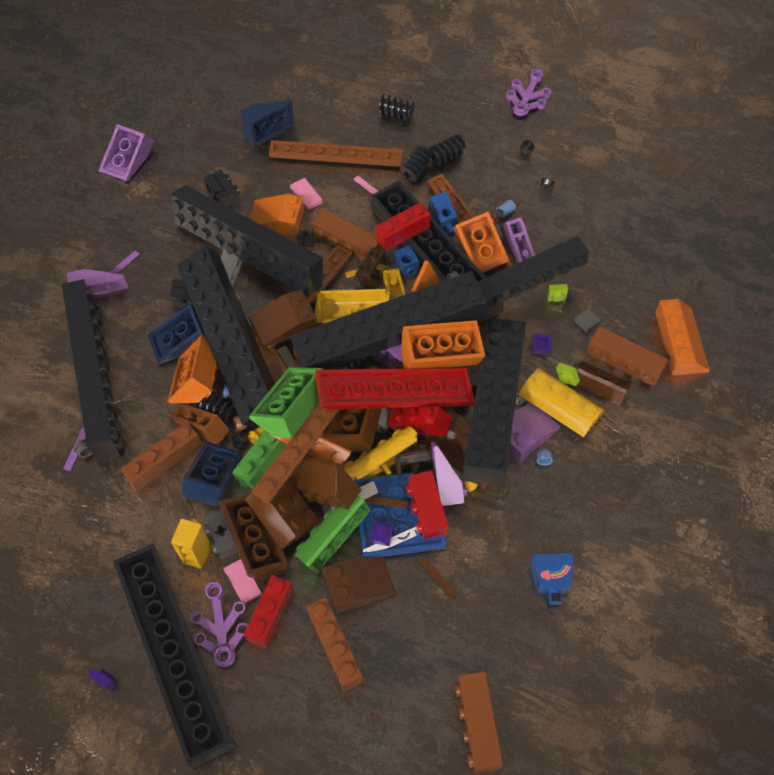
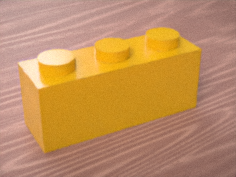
M195 519L180 520L171 543L183 564L203 569L212 548L206 533L199 521Z

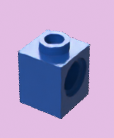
M410 245L393 252V263L400 269L403 278L412 276L419 271V260Z

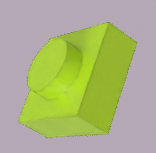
M567 284L549 285L547 301L559 302L566 300L568 293Z
M563 363L558 364L556 370L560 381L576 386L580 382L576 368Z

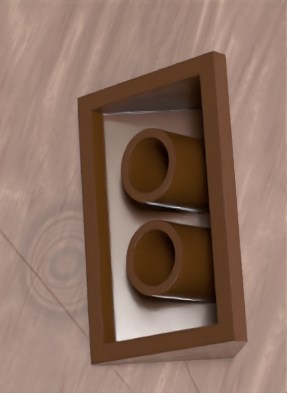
M580 359L573 365L580 379V382L575 387L619 407L621 406L632 382Z

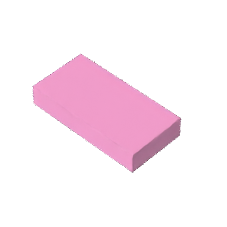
M305 178L290 185V189L295 195L303 196L304 206L308 211L323 204L321 197Z
M241 559L224 568L241 602L248 604L262 596L255 580L247 576Z

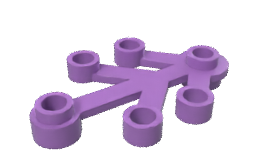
M539 68L531 71V82L526 91L521 85V80L513 79L512 89L506 92V98L513 102V112L518 116H525L529 110L534 108L544 109L546 107L545 99L551 96L552 91L547 87L533 93L537 83L543 79V71ZM515 90H517L520 96L522 97L521 101L517 98ZM543 97L538 99L536 102L528 103V101Z
M211 582L206 586L205 594L212 600L215 624L206 619L205 615L200 611H194L190 619L192 623L201 625L217 636L218 646L209 641L207 635L202 632L196 633L193 641L196 645L203 646L213 653L214 662L218 666L229 667L236 658L234 649L241 639L245 637L244 633H240V628L242 626L247 628L248 625L243 622L239 623L236 626V633L228 643L226 635L238 617L246 613L247 606L241 601L235 602L233 610L224 621L221 603L224 588L217 582ZM218 588L219 593L216 596H213V590ZM243 605V610L237 612V606ZM200 614L201 619L195 622V616ZM199 636H204L202 643L197 641ZM227 652L228 658L222 660V654Z

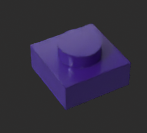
M533 333L531 353L550 355L552 335Z
M373 521L369 542L390 546L394 524Z
M93 668L88 675L90 679L110 692L117 685L112 680L113 675L104 669L99 672Z

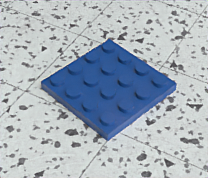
M419 473L402 474V477L389 475L354 480L359 487L374 481L378 493L373 496L408 501L407 509L367 503L371 511L359 524L362 551L375 545L369 542L373 521L394 524L392 537L416 527L418 518L416 514H412L410 503L413 501L411 496H407L405 484H408V476ZM414 530L416 536L407 539L410 535L409 532L405 537H397L405 541L385 550L363 552V558L446 549L445 535L424 540L422 533L418 534L417 530Z

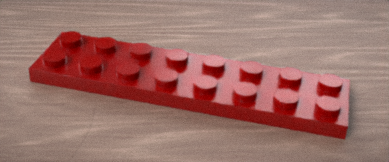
M467 368L316 370L314 374L320 410L473 406L475 401Z

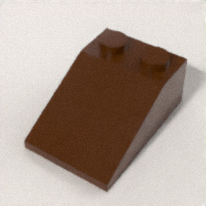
M300 289L284 294L251 314L249 320L264 348L289 340L291 335L316 327L317 317L303 290Z
M364 557L346 560L322 568L323 577L336 615L396 594L383 557Z

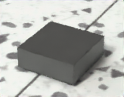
M587 308L574 318V322L587 333L600 323V319Z

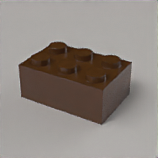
M289 479L269 505L252 493L245 498V501L281 549L303 538L320 523Z

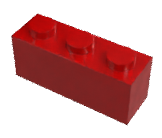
M420 202L376 225L375 240L387 251L430 228L431 214Z
M440 406L392 408L387 425L394 431L398 429L403 430L410 426L417 432V436H447L452 417Z
M432 471L408 476V484H405L407 496L412 497L413 502L410 503L412 514H416L418 518L416 522L418 534L422 533L424 540L447 535L449 526Z
M271 575L245 630L244 636L248 642L267 649L292 595L293 587L291 582Z

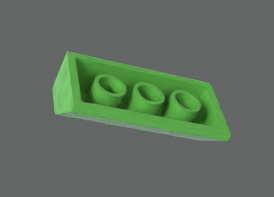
M289 367L249 415L250 419L274 437L292 438L319 402L314 374L316 370H323V368Z
M264 430L232 472L235 482L252 492V489L287 444L269 435Z
M357 496L348 510L343 508L330 509L325 514L324 521L311 530V536L306 542L303 541L299 544L294 555L313 572L318 574L371 511L365 500Z

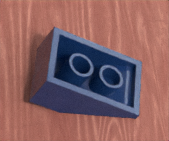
M291 99L253 104L239 111L243 134L254 147L295 126Z
M189 304L149 333L148 337L157 362L162 364L179 358L201 335L205 337L206 335L194 306Z
M206 442L183 477L182 496L220 507L219 501L224 500L229 492L234 479L232 472L241 462L243 452Z

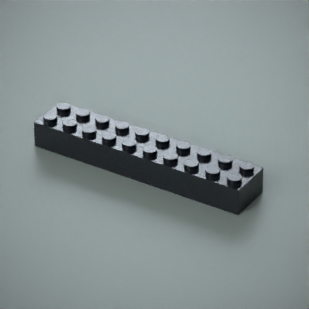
M399 180L370 195L371 210L382 222L419 203ZM431 215L430 228L400 243L403 247L410 245L419 260L421 268L425 260L429 261L440 282L447 280L448 273H453V271H456L458 275L472 271L477 282L486 278ZM504 303L498 306L495 305L489 308L486 314L467 321L477 320L479 326L489 320V318L502 312Z
M187 185L171 194L173 220L176 225L181 226L222 250L225 248L229 254L236 255L243 262L248 263L295 290L302 289L307 297L322 287L323 257Z
M205 245L179 263L177 267L242 425L255 428L258 424L253 422L249 415L275 383L219 253Z
M470 271L291 335L290 338L301 367L331 370L401 345L403 326L463 322L486 314L487 301L473 272Z
M84 279L62 284L86 443L95 460L99 463L121 457L120 449H123L121 438H118L117 432H120L118 421H115L114 418L117 415V411L111 399H114V394L108 384L111 383L109 372H106L108 361L106 356L103 355L106 349L103 340L101 341L100 338L103 336L101 326H98L100 316L98 310L96 311L95 309L98 304L96 297L93 296L91 286H87Z
M492 318L488 320L484 343L485 357L481 360L463 465V481L505 486L526 322Z
M153 543L114 560L113 563L187 765L194 769L234 749L235 746L156 546Z

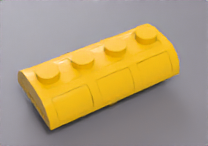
M386 289L320 291V293H317L315 308L316 326L391 300L390 291H386Z
M541 368L535 370L519 393V396L582 437H585L605 411L604 408L590 401Z
M410 426L403 430L398 429L388 440H381L376 445V448L371 451H364L360 458L354 462L352 460L347 462L343 469L353 480L374 478L383 472L386 476L391 475L389 468L394 465V456L411 445H417V432ZM407 456L400 457V460H403Z

